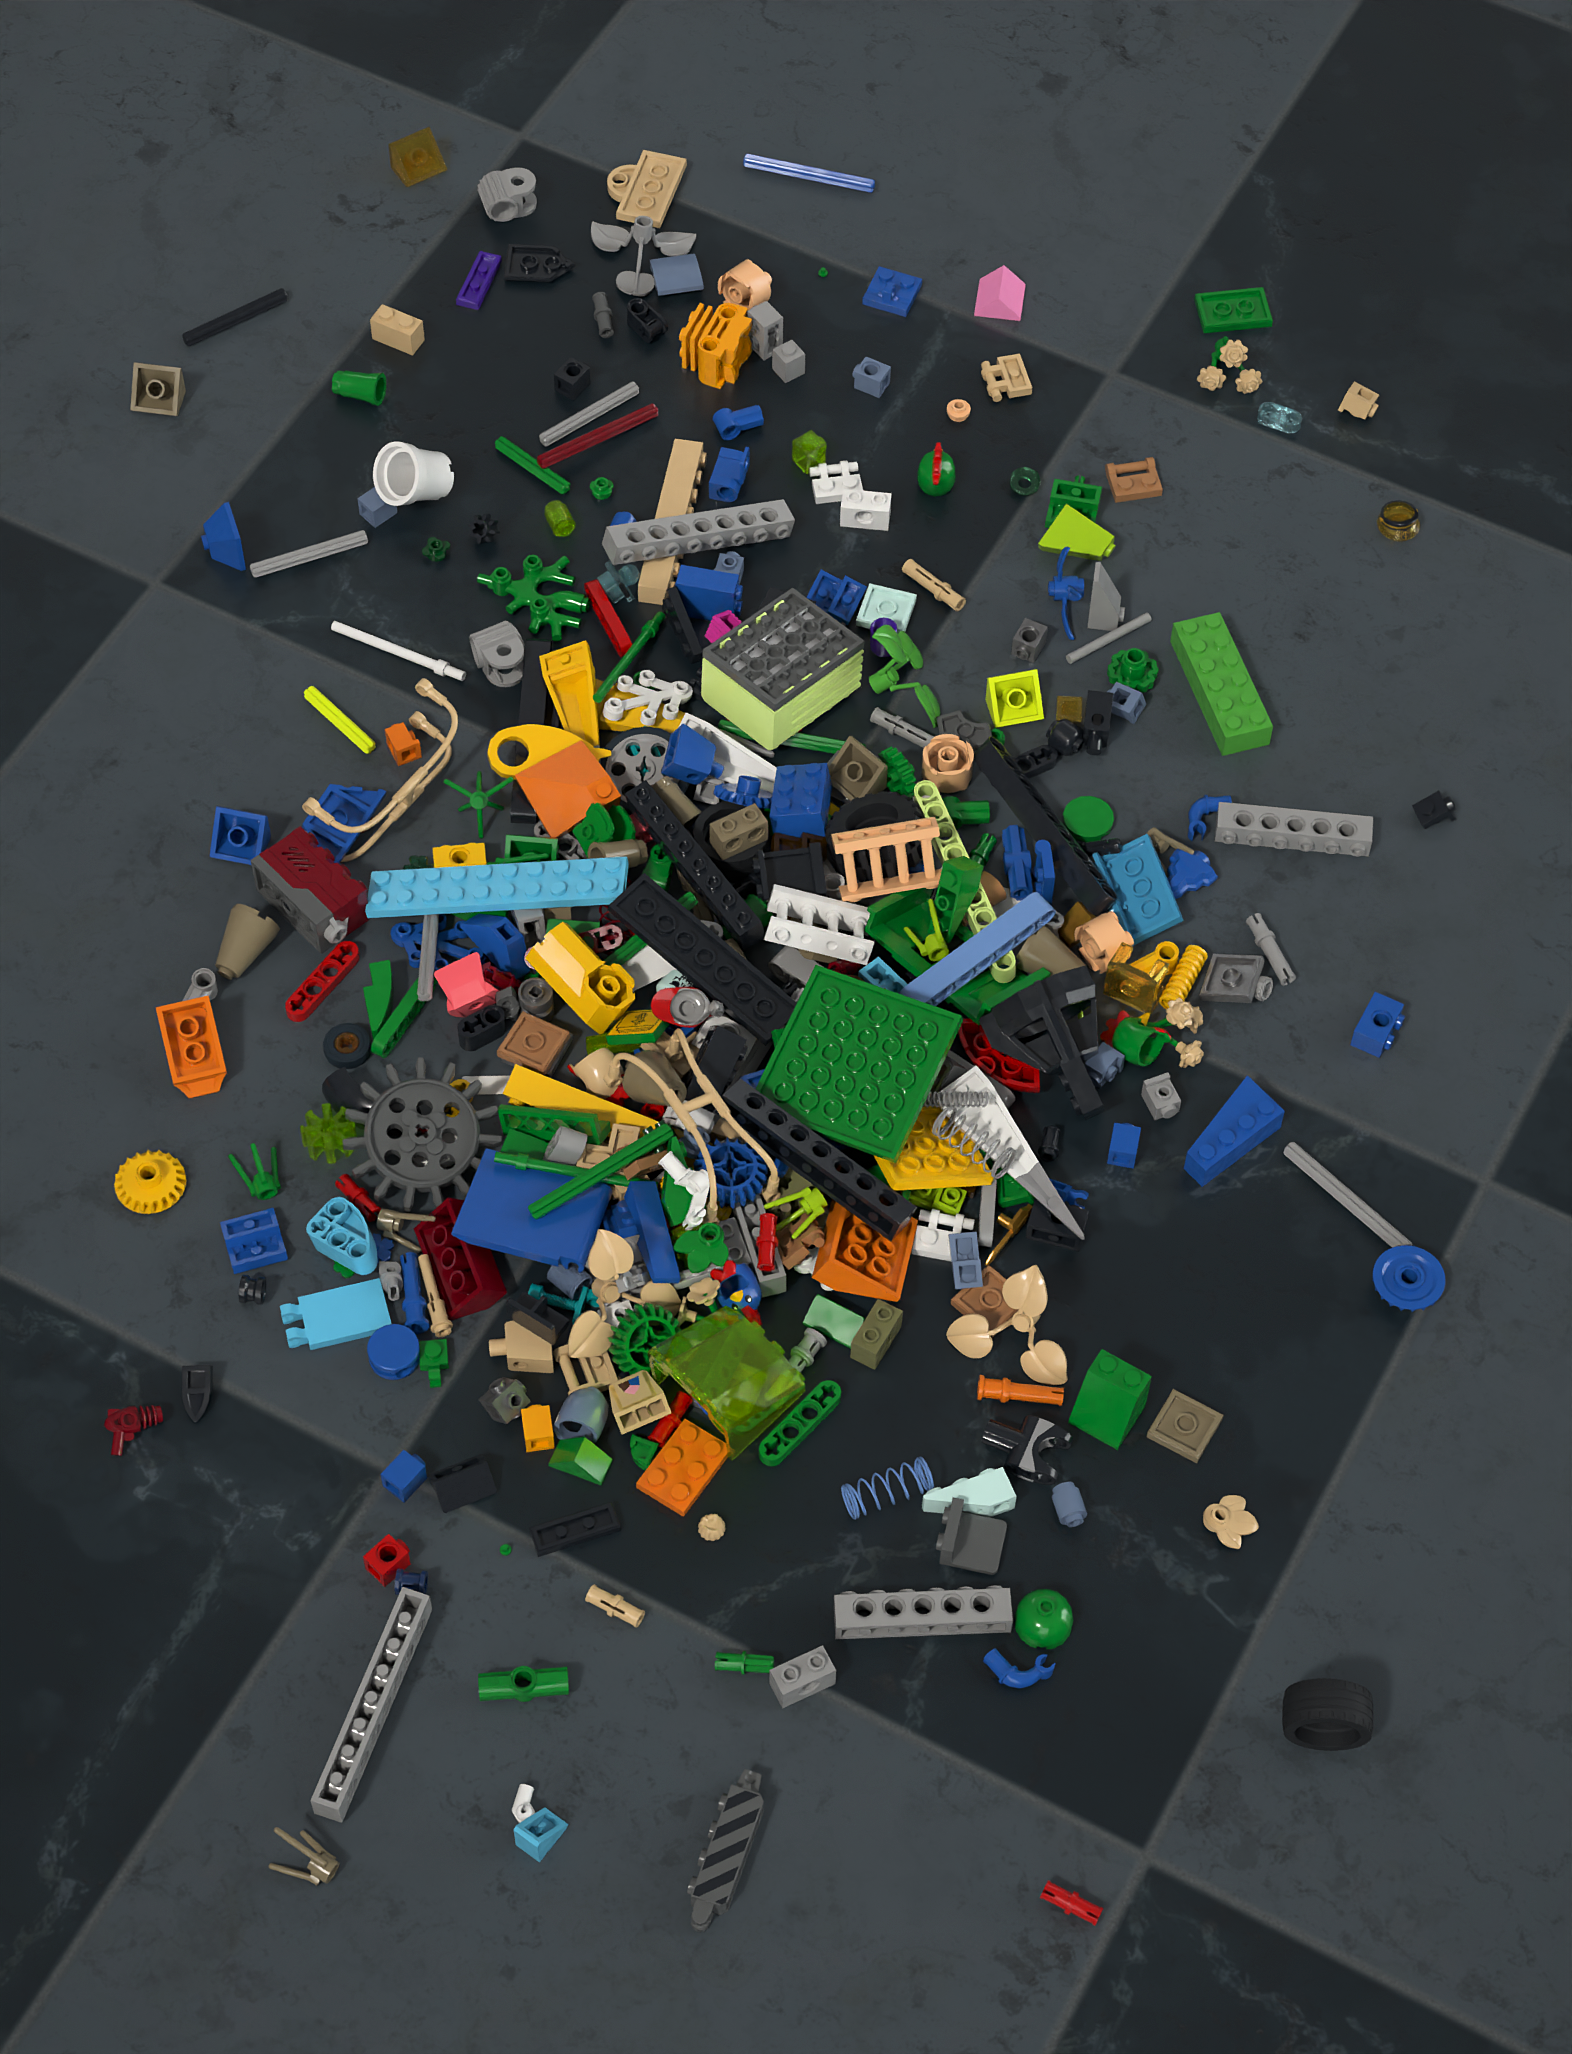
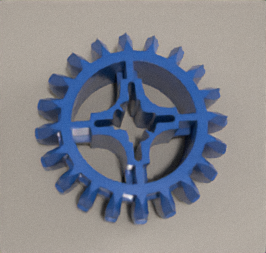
M727 1137L725 1143H721L716 1139L714 1147L707 1144L706 1147L709 1151L716 1177L719 1206L723 1208L725 1203H727L734 1209L735 1203H740L744 1207L746 1199L754 1202L756 1194L761 1195L763 1186L767 1182V1166L763 1158L753 1148L751 1149L747 1142L742 1145L739 1137L735 1142H730V1139ZM699 1151L698 1160L694 1162V1171H700L701 1169L707 1171L703 1155ZM728 1167L731 1168L732 1179H730ZM709 1187V1191H708V1195H707V1197H709V1202H710V1187Z

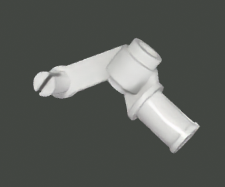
M670 1151L658 1164L675 1180V1185L686 1187V1190L693 1195L688 1213L682 1224L683 1227L688 1224L685 1229L692 1230L701 1224L706 1214L704 1207L710 1187L708 1172L704 1169L700 1171H694L691 1168L687 1169Z

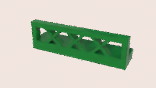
M503 1104L497 1108L504 1136H507L509 1130L512 1129L541 1140H551L558 1128L564 1126L587 1134L586 1144L601 1145L611 1132L610 1121L599 1120L598 1115L593 1113Z

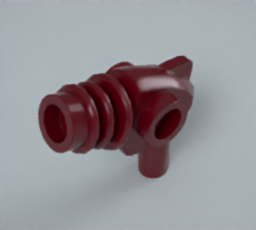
M140 1405L139 1412L136 1406L108 1409V1417L105 1419L104 1426L108 1431L113 1432L111 1455L122 1456L124 1441L133 1440L134 1433L140 1432L141 1425L143 1429H146L147 1424L149 1427L152 1426V1421L155 1426L163 1422L160 1405H151L150 1409L148 1406H145V1411L143 1406Z

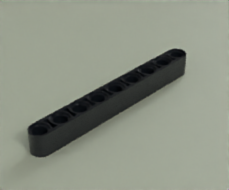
M526 639L518 726L526 724L546 726L549 690L543 678L539 656L552 652V640ZM518 741L516 744L514 767L522 765L529 756L527 748ZM513 780L511 823L537 824L538 816L517 780Z
M988 737L974 753V761L1036 842L1046 840L1050 843L1053 865L1086 909L1096 917L1105 913L1118 899L1117 894L1005 747L997 739Z

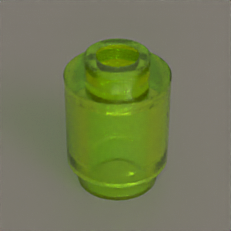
M559 500L552 501L546 505L545 518L554 535L558 537L570 535L576 523L567 506Z

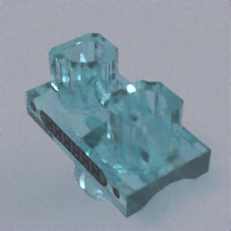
M610 560L604 565L608 571L597 577L613 604L623 597L628 602L635 599L628 586L635 584L639 579L640 573L637 567L631 564L625 565L617 572Z

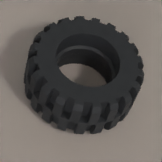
M886 791L878 792V794H865V797L862 798L856 797L851 800V803L842 805L839 811H835L831 816L825 832L828 848L838 872L846 877L843 855L835 853L831 834L923 819L918 804L904 794L901 796L897 792L888 794ZM919 840L910 841L905 844L908 870L918 865L920 859H923L921 841ZM882 846L879 850L883 878L896 877L899 874L895 846ZM869 850L855 851L853 854L857 880L860 882L872 881Z

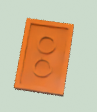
M684 1419L636 1482V1488L684 1517L732 1453V1447L687 1419Z

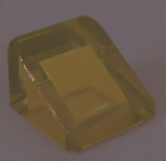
M1057 696L1056 720L1059 721L1066 718L1072 722H1081L1082 697Z

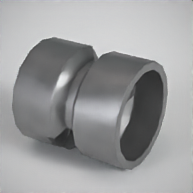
M530 978L521 983L518 989L520 1014L524 1011L544 1021H551L554 1016L552 987L542 978Z

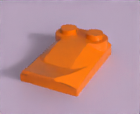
M209 995L156 1007L173 1085L179 1088L188 1098L219 1092L227 1071Z

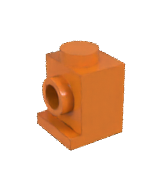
M404 722L394 724L385 729L387 746L398 766L422 758L420 742L416 739L412 730H407Z

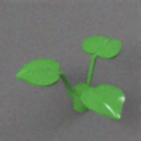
M890 625L879 627L874 632L872 638L879 641L893 659L883 669L869 676V683L872 689L877 694H880L887 689L893 692L897 689L914 687L915 693L926 710L933 728L937 727L936 717L940 716V706L927 685L921 686L919 682L896 685V681L899 680L896 670L908 661L916 670L923 666V657L919 649L904 631L896 633Z

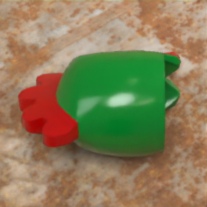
M940 442L936 443L934 450L923 456L917 472V481L920 489L925 494L934 497L945 495L951 491L955 483L956 474L953 459L942 450Z
M1120 1011L1117 1019L1110 1018L1106 1021V1026L1109 1029L1101 1033L1100 1039L1125 1055L1124 1060L1134 1065L1147 1066L1158 1057L1164 1043L1170 1042L1171 1035L1165 1028L1147 1027L1150 1016L1148 1012L1139 1017H1130L1126 1011ZM1157 1033L1155 1038L1149 1037L1151 1034Z

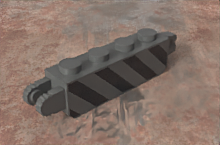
M744 1769L736 1786L731 1784L728 1794L723 1793L721 1796L718 1810L722 1812L718 1821H712L708 1833V1838L711 1839L708 1849L703 1848L697 1864L701 1867L698 1877L692 1876L687 1894L691 1895V1906H693L691 1925L697 1933L707 1930L714 1914L722 1915L729 1910L764 1812V1801L759 1794L762 1775L757 1772Z

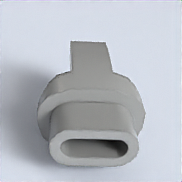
M379 1261V1277L382 1288L388 1294L389 1300L396 1301L399 1299V1292L403 1288L401 1266L397 1262Z

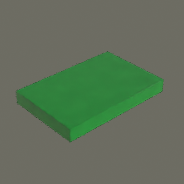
M1263 287L1195 294L1194 300L1203 333L1272 327L1273 319Z

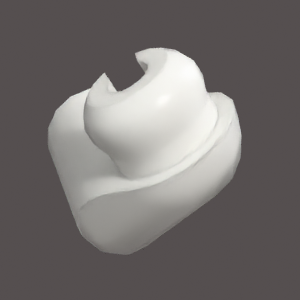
M526 1784L519 1785L512 1807V1813L519 1823L535 1814L530 1804L534 1788Z

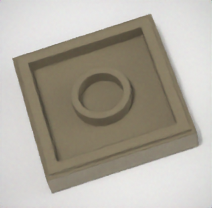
M1173 1389L1148 1430L1146 1437L1197 1463L1224 1415Z

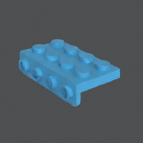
M1148 834L1123 845L1121 852L1118 854L1109 853L1102 857L1098 852L1092 854L1095 861L1093 864L1118 896V899L1109 908V911H1113L1116 914L1123 930L1131 934L1134 941L1132 946L1184 921L1152 839Z

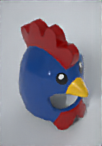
M727 1260L723 1266V1271L712 1269L710 1272L712 1280H718L720 1283L716 1298L721 1306L729 1314L745 1316L755 1328L761 1326L762 1320L757 1308L761 1302L762 1292L759 1282L748 1264L737 1265L732 1260Z

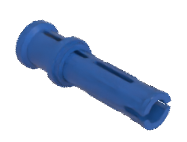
M407 1252L405 1255L402 1254L400 1256L405 1299L402 1303V1310L406 1313L404 1326L410 1328L415 1334H420L429 1329V1321L425 1315L427 1301L421 1294L418 1255L414 1252Z

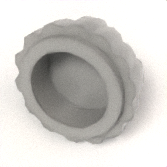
M1266 976L1259 977L1254 993L1256 999L1263 1002L1270 996L1273 989L1272 978Z

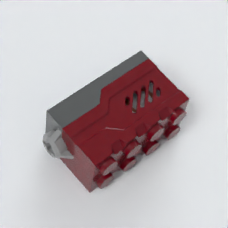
M299 826L269 849L251 860L256 890L322 954L370 920L365 913L366 905L368 904L366 895L368 890L361 880L356 881L350 878L351 873L344 864L340 865L338 862H333L335 858L328 848L323 849L317 846L318 841L311 832L307 833Z

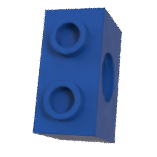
M1374 992L1354 1030L1350 1045L1380 1058L1384 1049L1389 1051L1394 1041L1393 1031L1395 1029L1399 1031L1404 1022L1405 1016L1402 1015L1404 1004Z

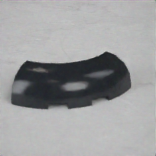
M345 1067L333 1072L322 1084V1093L326 1101L339 1116L342 1115L344 1118L347 1108L369 1113L374 1103L363 1095L360 1091V1085L351 1078ZM393 1103L390 1106V1110L394 1113H400L405 1109L401 1103ZM418 1107L417 1112L422 1115L420 1107ZM353 1122L355 1127L362 1130L365 1129L364 1124ZM396 1128L388 1131L391 1135H402V1132Z

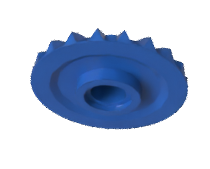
M744 775L739 776L738 784L722 783L716 785L713 792L716 797L743 806H750L755 803L758 808L771 809L773 793L760 789V779Z
M1403 1245L1390 1248L1379 1256L1373 1268L1372 1281L1375 1284V1291H1378L1381 1296V1300L1385 1299L1388 1301L1390 1307L1394 1305L1399 1307L1400 1311L1409 1309L1413 1312L1416 1309L1424 1310L1430 1305L1433 1306L1440 1299L1445 1287V1273L1439 1261L1431 1253L1419 1247ZM1403 1280H1409L1413 1284L1405 1283Z

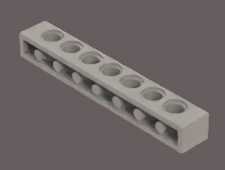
M784 499L607 526L602 545L612 565L626 564L787 538L791 535L795 519Z
M402 1587L310 1800L314 1814L343 1822L432 1612L429 1595Z

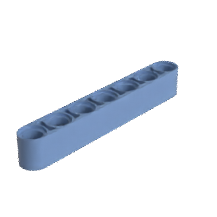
M1038 892L1031 893L906 985L899 994L933 1006L938 1005L1045 926L1054 917L1055 909Z

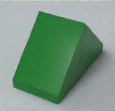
M586 1437L561 1439L551 1457L549 1466L602 1485L613 1461L611 1457Z

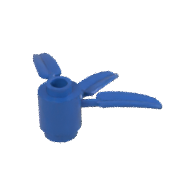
M1064 547L1057 562L1058 576H1053V581L1048 582V595L1053 596L1054 601H1062L1061 614L1063 626L1068 638L1075 640L1068 621L1067 601H1079L1084 597V579L1077 576H1062L1063 564L1070 550V547Z

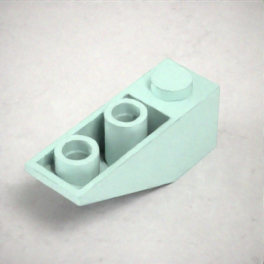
M1003 1467L995 1470L989 1468L982 1471L979 1476L970 1479L961 1478L951 1486L942 1489L937 1487L929 1490L926 1495H923L922 1509L924 1512L944 1513L945 1507H951L952 1498L954 1497L964 1500L963 1512L990 1518L1014 1509L1016 1494Z

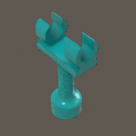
M533 1283L528 1292L530 1296L537 1300L542 1296L547 1297L548 1305L563 1307V1309L566 1308L571 1311L574 1310L573 1324L583 1313L586 1303L593 1307H599L596 1303L598 1297L593 1294L592 1289H588L583 1286L578 1301L565 1297L562 1298L557 1295L554 1296V1294H546L543 1286Z

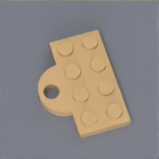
M643 150L637 165H623L614 169L607 178V189L609 195L614 200L620 202L616 212V219L634 223L636 217L648 216L653 220V227L660 228L687 166V159ZM618 180L624 181L623 183L619 184L615 183V181Z

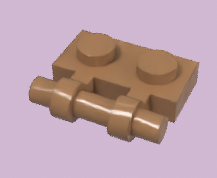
M802 1214L801 1220L796 1224L790 1222L776 1232V1237L778 1238L777 1249L782 1264L788 1270L803 1262L810 1253L808 1250L810 1245L814 1244L816 1247H822L825 1243L824 1233L818 1227L816 1219L796 1239L792 1238V1234L811 1214Z

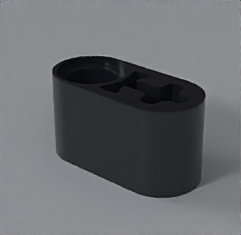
M488 1005L463 1018L457 1026L461 1048L466 1051H476L502 1037L506 1032L504 1010L497 1005Z

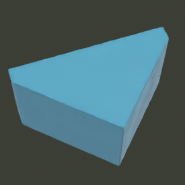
M544 1807L515 1826L514 1837L516 1846L540 1862L569 1824Z

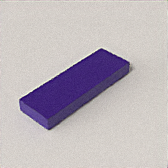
M479 251L456 298V305L479 310L502 262L500 255Z

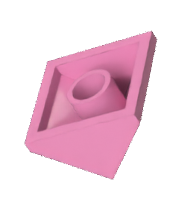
M1005 265L980 278L974 316L1020 321L1026 284Z

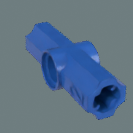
M1009 825L1008 828L1002 830L1005 875H1008L1010 897L1015 898L1017 901H1022L1033 893L1030 874L1031 855L1030 850H1027L1024 828L1018 825Z

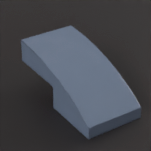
M977 1232L948 1234L955 1289L983 1287Z

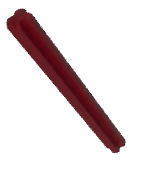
M654 403L648 404L538 455L537 464L542 469H545L657 417L659 410Z

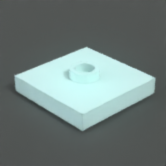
M869 583L856 619V626L870 629L874 620L885 617L890 618L897 624V633L900 631L905 632L917 600V594Z

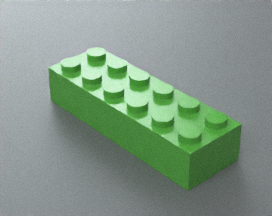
M1218 612L1173 623L1170 642L1222 756L1269 745L1273 725L1221 613Z

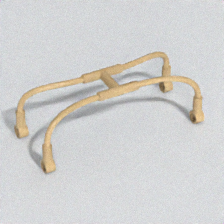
M422 678L415 685L416 691L424 697L428 696L440 706L447 708L452 718L451 728L447 737H444L440 730L430 724L422 713L416 711L409 718V722L414 728H421L434 739L440 740L442 745L423 767H420L392 797V801L373 819L355 827L337 822L335 817L321 808L319 802L314 798H308L302 805L303 810L307 814L315 815L328 826L331 825L347 833H359L368 830L389 813L388 819L374 835L358 850L345 855L341 862L354 860L365 853L393 821H397L424 792V788L443 770L451 758L452 748L450 743L455 736L458 726L457 712L453 705L447 701V697L434 689L431 682L425 678ZM445 752V756L439 765L423 780L428 774V770Z
M677 1028L671 1036L670 1046L666 1048L664 1054L671 1063H674L683 1056V1052L680 1049V1045H682L689 1065L705 1094L682 1104L673 1089H669L653 1069L639 1058L628 1053H618L614 1056L613 1060L610 1061L609 1072L605 1074L603 1079L609 1088L619 1086L623 1081L619 1074L620 1060L624 1059L641 1068L661 1088L665 1099L687 1131L691 1132L705 1161L710 1185V1202L707 1204L706 1214L701 1224L714 1223L719 1225L720 1222L716 1217L718 1205L716 1204L717 1185L714 1167L706 1144L697 1130V1124L690 1116V1112L712 1103L721 1117L725 1118L733 1129L763 1158L771 1172L767 1187L761 1193L767 1203L780 1198L781 1193L778 1190L780 1179L776 1165L771 1157L736 1122L730 1114L731 1111L712 1083L706 1075L702 1074L683 1031Z

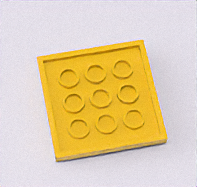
M936 1106L922 1107L897 1163L874 1156L887 1182L894 1191L991 1185L994 1177L991 1176V1172L987 1173L983 1170V1163L973 1164L971 1155L962 1156L960 1146L951 1148L949 1146V1138L940 1140L938 1136L933 1135V1124L942 1112L941 1108ZM947 1115L942 1122L940 1130L945 1126V1124L949 1120ZM954 1124L941 1137L944 1138L950 1135ZM958 1130L951 1137V1144L954 1146L960 1144L965 1134ZM969 1139L963 1144L962 1152L964 1154L972 1152L975 1143ZM979 1149L974 1153L975 1162H980L984 1159ZM985 1163L986 1170H990L988 1165Z

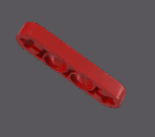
M595 579L584 583L587 598H590V604L618 655L623 657L632 646L624 626L599 581Z
M343 941L339 943L288 998L285 1003V1009L291 1021L302 1022L306 1020L358 963L360 957L359 949L354 942ZM328 968L338 970L337 974L332 977L324 975V971ZM312 986H318L322 989L316 995H311L307 992ZM302 1005V1010L297 1009L293 1011V1007L299 1008Z

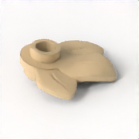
M1225 1496L1220 1500L1219 1504L1209 1505L1203 1513L1205 1527L1212 1532H1216L1220 1542L1230 1548L1239 1549L1241 1547V1536L1252 1534L1259 1529L1255 1517L1244 1510L1246 1500L1241 1496Z

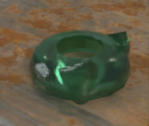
M1022 467L1011 473L1009 483L1011 489L1016 494L1030 496L1039 489L1041 479L1037 471L1028 467ZM1028 479L1032 485L1029 488H1022L1019 486L1018 481Z

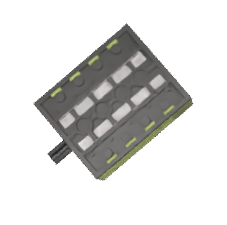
M792 587L703 649L701 696L706 703L768 751L773 750L861 686V682H859L862 677L860 671H862L861 663L863 662V656L861 655L864 653L865 641L846 628L844 622H838Z

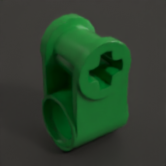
M655 845L651 849L647 865L642 874L645 873L668 893L674 864L661 848Z

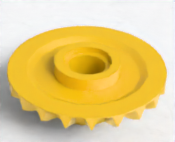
M147 1150L146 1153L142 1154L137 1152L131 1159L127 1157L125 1164L120 1165L118 1173L115 1174V1192L119 1201L126 1208L142 1214L162 1212L173 1206L184 1193L186 1187L184 1167L180 1164L178 1158L175 1159L170 1153L165 1154L160 1150L157 1152Z

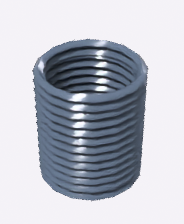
M570 1262L568 1269H565L561 1263H559L558 1267L552 1265L547 1273V1279L573 1300L580 1298L583 1286L589 1289L592 1284V1276L584 1270L579 1273L578 1265Z

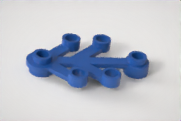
M439 914V920L442 922L438 923V930H443L447 925L446 916ZM458 921L454 926L455 928L438 933L435 971L441 969L437 968L438 966L445 967L448 965V961L441 958L439 952L460 959L477 952L480 954L481 964L486 963V955L480 948L474 947L467 950L447 943L450 940L468 937L464 931L459 930L461 929L459 926L465 921ZM401 922L392 927L391 939L396 945L405 948L408 954L409 965L413 968H419L420 959H413L420 958L421 951L416 949L414 943L422 944L423 922L416 925Z

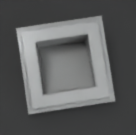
M710 777L705 778L697 785L693 800L712 805L720 803L721 799L716 797L713 792L716 785L726 784V782Z

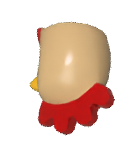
M604 1047L594 1051L579 1063H576L575 1066L572 1064L567 1066L572 1074L580 1077L585 1083L586 1093L621 1107L625 1106L623 1098H630L624 1091L622 1083L615 1088H609L603 1079L605 1074L609 1072L610 1061L615 1056L608 1048ZM620 1064L619 1074L622 1077V1075L624 1076V1071Z

